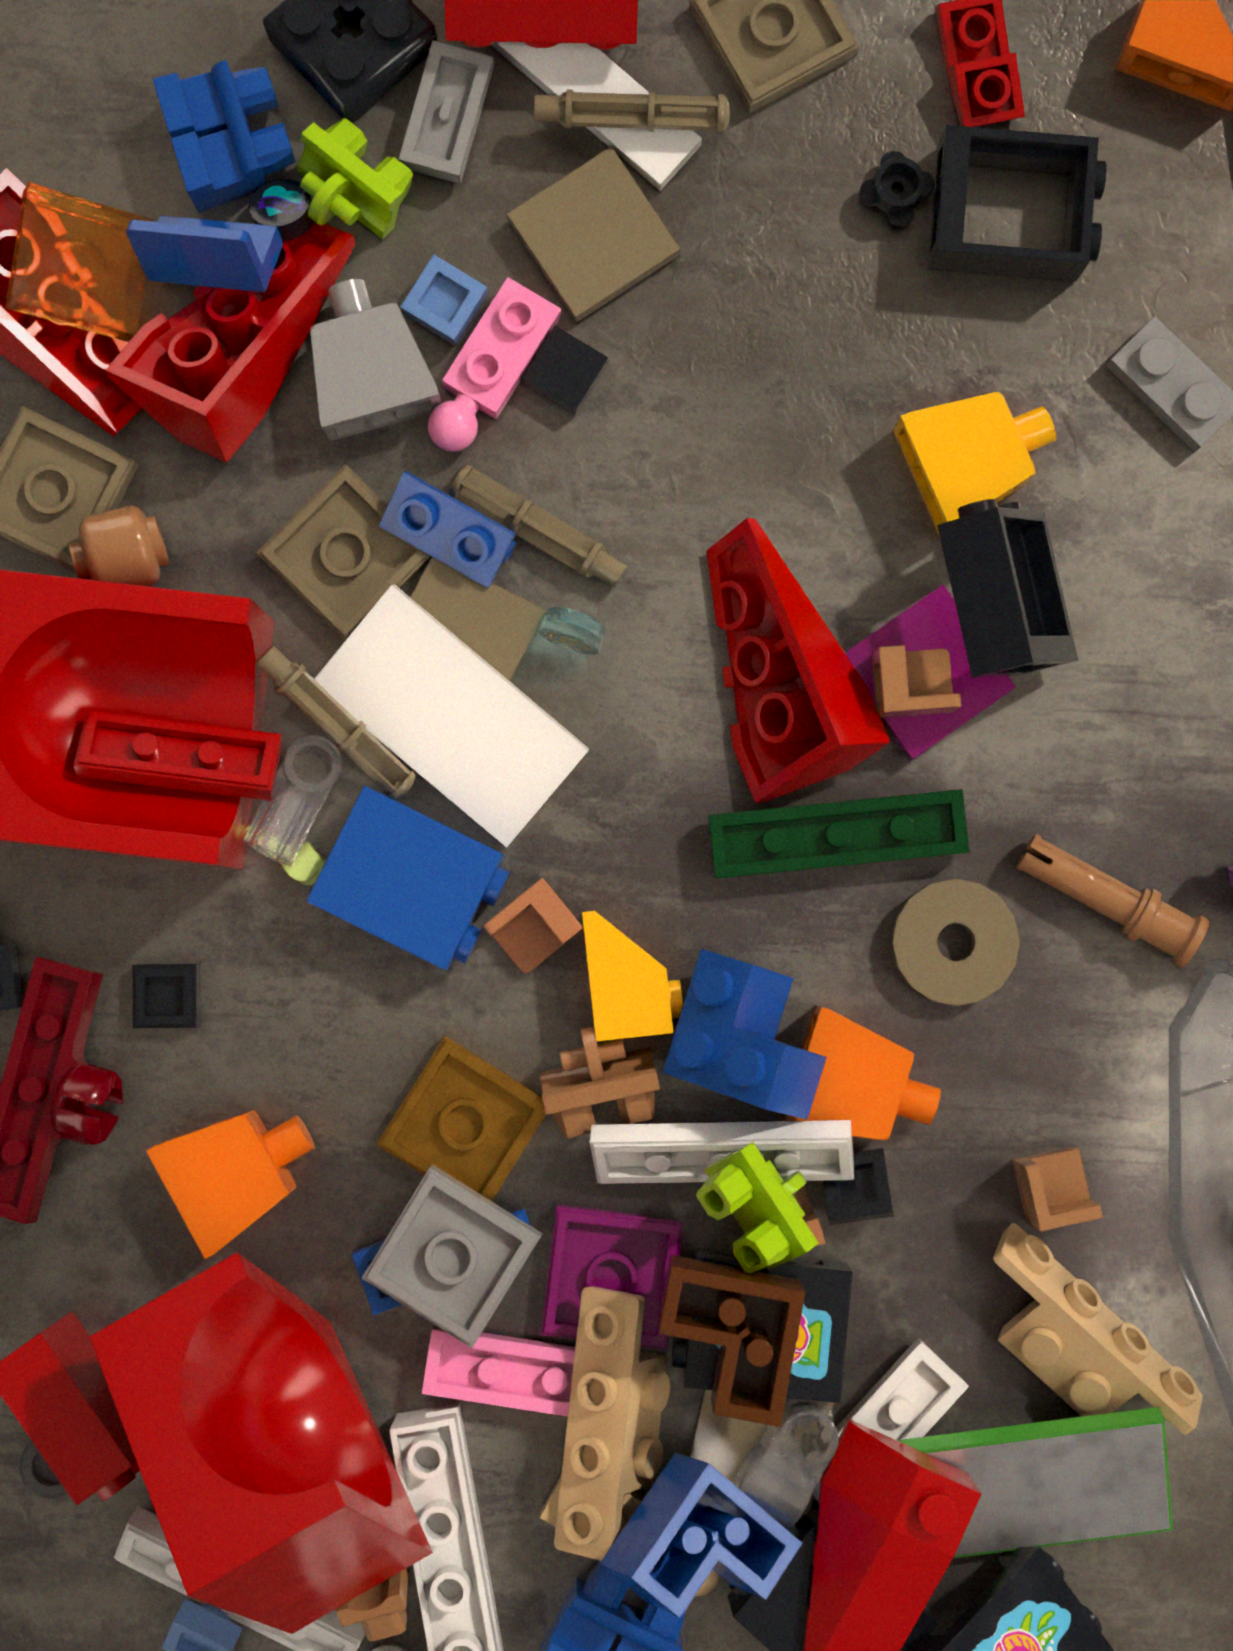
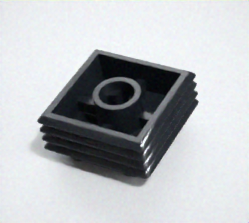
M283 0L262 21L269 41L342 119H348L351 123L359 118L429 54L432 40L438 41L435 25L412 0ZM347 25H360L362 35L357 39L348 33L341 37L340 30Z

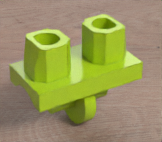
M346 118L341 119L325 131L313 122L301 133L300 141L304 143V149L296 166V171L304 177L300 187L314 197L308 209V217L319 225L326 224L335 215L349 226L358 220L383 240L395 227L399 206L410 190L413 177L412 171L395 157H386L375 169L364 163L360 158L366 152L368 141L363 131Z
M753 1142L724 1158L722 1157L704 1170L709 1178L697 1191L696 1197L708 1216L720 1220L733 1214L745 1234L733 1243V1254L746 1273L751 1274L765 1267L768 1270L806 1254L818 1244L817 1239L802 1218L805 1215L804 1211L793 1196L807 1182L800 1171H796L782 1179L770 1159L765 1161Z

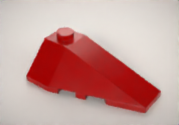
M6 168L0 174V355L114 437L142 409L108 377L105 371L128 344V341L120 327L111 324L94 294V290L97 287L86 269L80 270L63 240L66 233L56 216Z
M314 221L306 233L296 239L283 242L266 292L199 286L192 291L195 301L167 319L160 313L144 324L105 371L108 377L175 439L227 463L264 418L329 295L328 289L335 284L356 245L354 236L327 224L319 225Z
M746 518L711 546L706 553L716 625L726 631L730 666L722 667L724 687L733 688L738 719V724L730 725L732 746L754 802L764 803L845 773L891 742L867 685L755 518Z
M847 1419L820 1480L818 1499L820 1507L817 1537L813 1548V1575L810 1604L806 1616L803 1651L901 1650L951 1563L982 1495L967 1472L853 1420Z

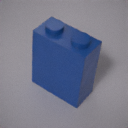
M364 786L306 902L444 970H450L455 960L466 964L482 932V929L472 924L483 902L494 907L506 885L510 872L501 868L506 858L504 854Z

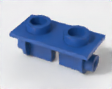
M407 471L403 472L379 524V527L487 588L491 586L501 564H506L517 543L513 541L516 535L515 532Z

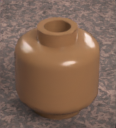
M134 505L84 518L79 525L80 541L69 544L72 562L79 579L152 586L160 578V567L169 565L167 550L156 516L146 518L143 511Z

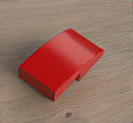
M956 0L938 4L935 7L938 31L947 77L960 126L980 127L1024 118L1025 111L1016 52L1010 53L1002 0Z

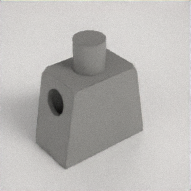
M362 279L345 280L331 286L328 289L335 319L317 323L310 328L319 419L329 441L431 413L442 401L437 385L397 303H388L372 308L365 281Z

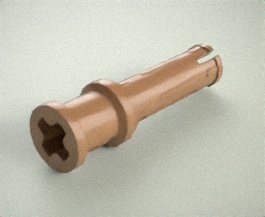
M1037 833L1030 839L1025 850L1040 857L1047 863L1026 853L1021 855L1016 865V869L1020 872H1026L1121 924L1120 932L1131 942L1141 939L1172 956V964L1180 969L1184 968L1193 958L1210 925V920L1200 914L1193 918L1162 901L1161 892L1153 888L1150 890L1144 888L1139 892L1042 839Z

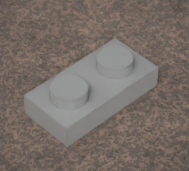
M432 40L399 155V161L411 171L461 184L493 73V56Z
M1156 316L1106 365L1194 452L1199 450L1233 416V391Z

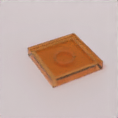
M28 182L23 190L5 308L129 342L138 332L145 273L127 237L126 230L131 220L153 222V219Z

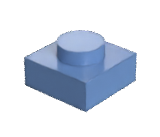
M433 254L400 308L403 315L456 346L489 293L487 286Z
M185 1599L172 1622L161 1649L165 1651H233L243 1628L232 1623L229 1616L219 1608L208 1604L197 1605Z

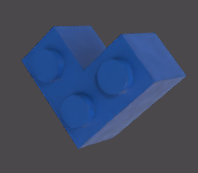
M700 950L662 1073L765 1110L808 1119L827 1057L775 1040L793 982L792 977L711 951Z
M675 1452L599 1564L647 1603L681 1618L712 1570L730 1585L766 1600L802 1545V1542L711 1464Z

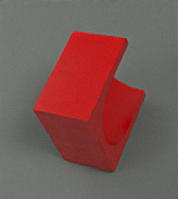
M0 570V842L244 870L247 846L246 828L250 822L251 798L77 777L74 761L87 709L261 731L268 675L255 662L272 644L274 620L251 598Z
M238 1252L89 1336L188 1597L293 1634L433 1553L331 1321Z

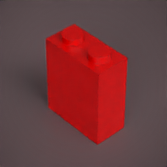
M73 1311L0 1361V1396L76 1506L94 1493L104 1502L136 1478L135 1474L140 1470L90 1341L89 1334Z

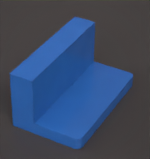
M160 215L157 222L131 220L126 230L127 237L148 281L266 292L283 246L277 226Z

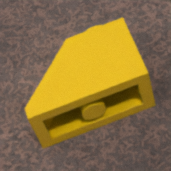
M596 911L582 912L596 1042L673 1033L672 1019L679 1018L683 1008L680 979L668 981L667 969Z

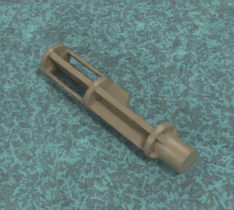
M567 89L560 96L535 95L534 121L559 122L566 129H572L573 126L648 129L651 132H654V129L717 131V134H721L727 129L730 120L729 101L723 94H718V97L655 95V92H649V95L573 92V89Z
M472 465L461 467L453 476L449 486L451 497L515 532L520 538L576 570L583 577L596 576L614 588L619 583L627 566L608 555L604 544L599 541L596 542L536 506L532 501L524 499L474 469Z
M271 645L257 659L255 664L273 680L274 691L278 695L283 694L335 744V749L339 753L344 752L386 792L385 796L396 800L404 796L411 789L416 779L414 770H408L366 729V724L363 721L358 722L305 671L306 667L302 663H292L274 645Z

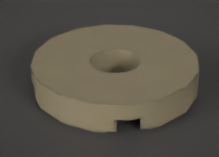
M956 878L927 884L909 897L894 918L890 939L895 968L910 988L929 1001L954 1006L982 1001L1000 989L1016 966L1020 945L1015 917L1003 899L980 883ZM953 923L963 926L971 937V948L968 954L957 961L944 957L939 951L937 944L938 935L941 930Z

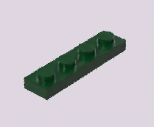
M963 789L708 815L714 879L970 853Z

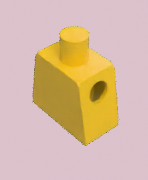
M1000 392L988 393L908 412L900 416L893 429L938 535L937 525L959 519L957 510L959 507L988 499H996L998 503L1026 485L1036 474L1029 452L1056 441L1053 421L1043 406L1013 418L1004 396Z

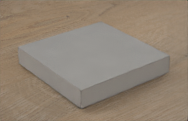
M432 1165L362 1279L470 1348H473L543 1233Z

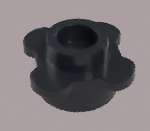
M891 151L882 156L880 167L873 179L865 180L862 183L860 198L865 205H876L887 213L891 224L906 226L913 220L914 208L920 200L932 195L935 183L932 175L928 172H923L916 162L906 158L900 152ZM900 184L903 191L900 194H895L892 192L891 186Z

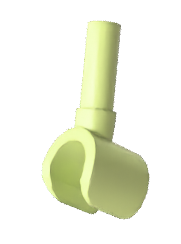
M250 824L246 828V839L273 856L290 877L307 886L316 883L327 860L310 842L307 841L293 854L285 845L255 825Z

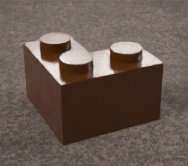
M670 1255L658 1319L659 1334L720 1345L711 1394L714 1415L781 1427L806 1293L801 1281L757 1271L749 1274L742 1268Z

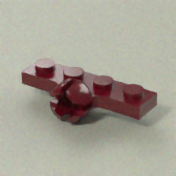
M35 957L0 1085V1217L23 1224L37 1222L54 1155L60 1141L67 1139L84 1145L99 1144L110 1136L118 1122L119 1115L90 1106L91 1104L104 1105L106 1100L123 1104L124 1085L121 1078L116 1072L90 1065L84 1059V1045L103 973L49 958Z

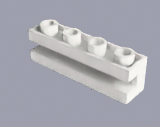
M460 1402L397 1413L389 1430L396 1471L433 1552L413 1564L428 1651H504Z

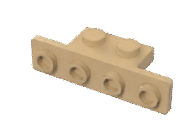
M1015 1223L1007 1227L1003 1231L993 1260L1035 1300L1002 1327L998 1341L1081 1417L1113 1413L1138 1393L1153 1407H1160L1163 1416L1182 1434L1187 1435L1197 1427L1203 1396L1192 1377L1182 1368L1172 1366L1150 1346L1146 1336L1139 1328L1121 1320L1102 1302L1097 1291L1088 1282L1076 1279L1054 1259L1052 1252L1041 1239L1034 1235H1028Z
M592 1286L584 1288L581 1294L554 1546L556 1549L601 1561L620 1534L624 1494L654 1484V1477L661 1467L663 1446L658 1439L661 1412L664 1410L670 1394V1381L666 1375L668 1355L640 1351L645 1299L641 1295Z

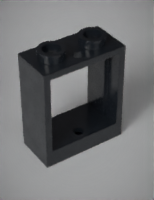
M946 125L937 146L928 269L1077 281L1089 262H1096L1101 246L1102 225L1101 223L1093 222L1094 200H1101L1107 172L1106 161L1097 160L1099 138ZM969 165L1069 173L1063 251L963 243Z
M988 499L959 507L957 509L959 519L937 525L972 678L1020 676L1078 661L1044 512L1021 510L1019 502L997 506L996 499Z

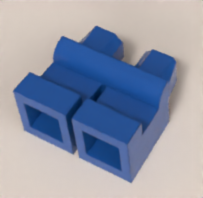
M223 60L215 64L211 68V72L180 79L177 72L153 78L187 193L199 213L254 194L258 188L267 183L265 175L277 172L296 162L284 123L253 132L249 125L247 116L279 107L266 67L245 69L232 73L227 60Z
M598 1561L585 1581L576 1578L540 1645V1651H682L680 1630L685 1612L681 1618H678L647 1602L644 1609L641 1610L623 1601L622 1599L628 1587L599 1564L601 1561Z

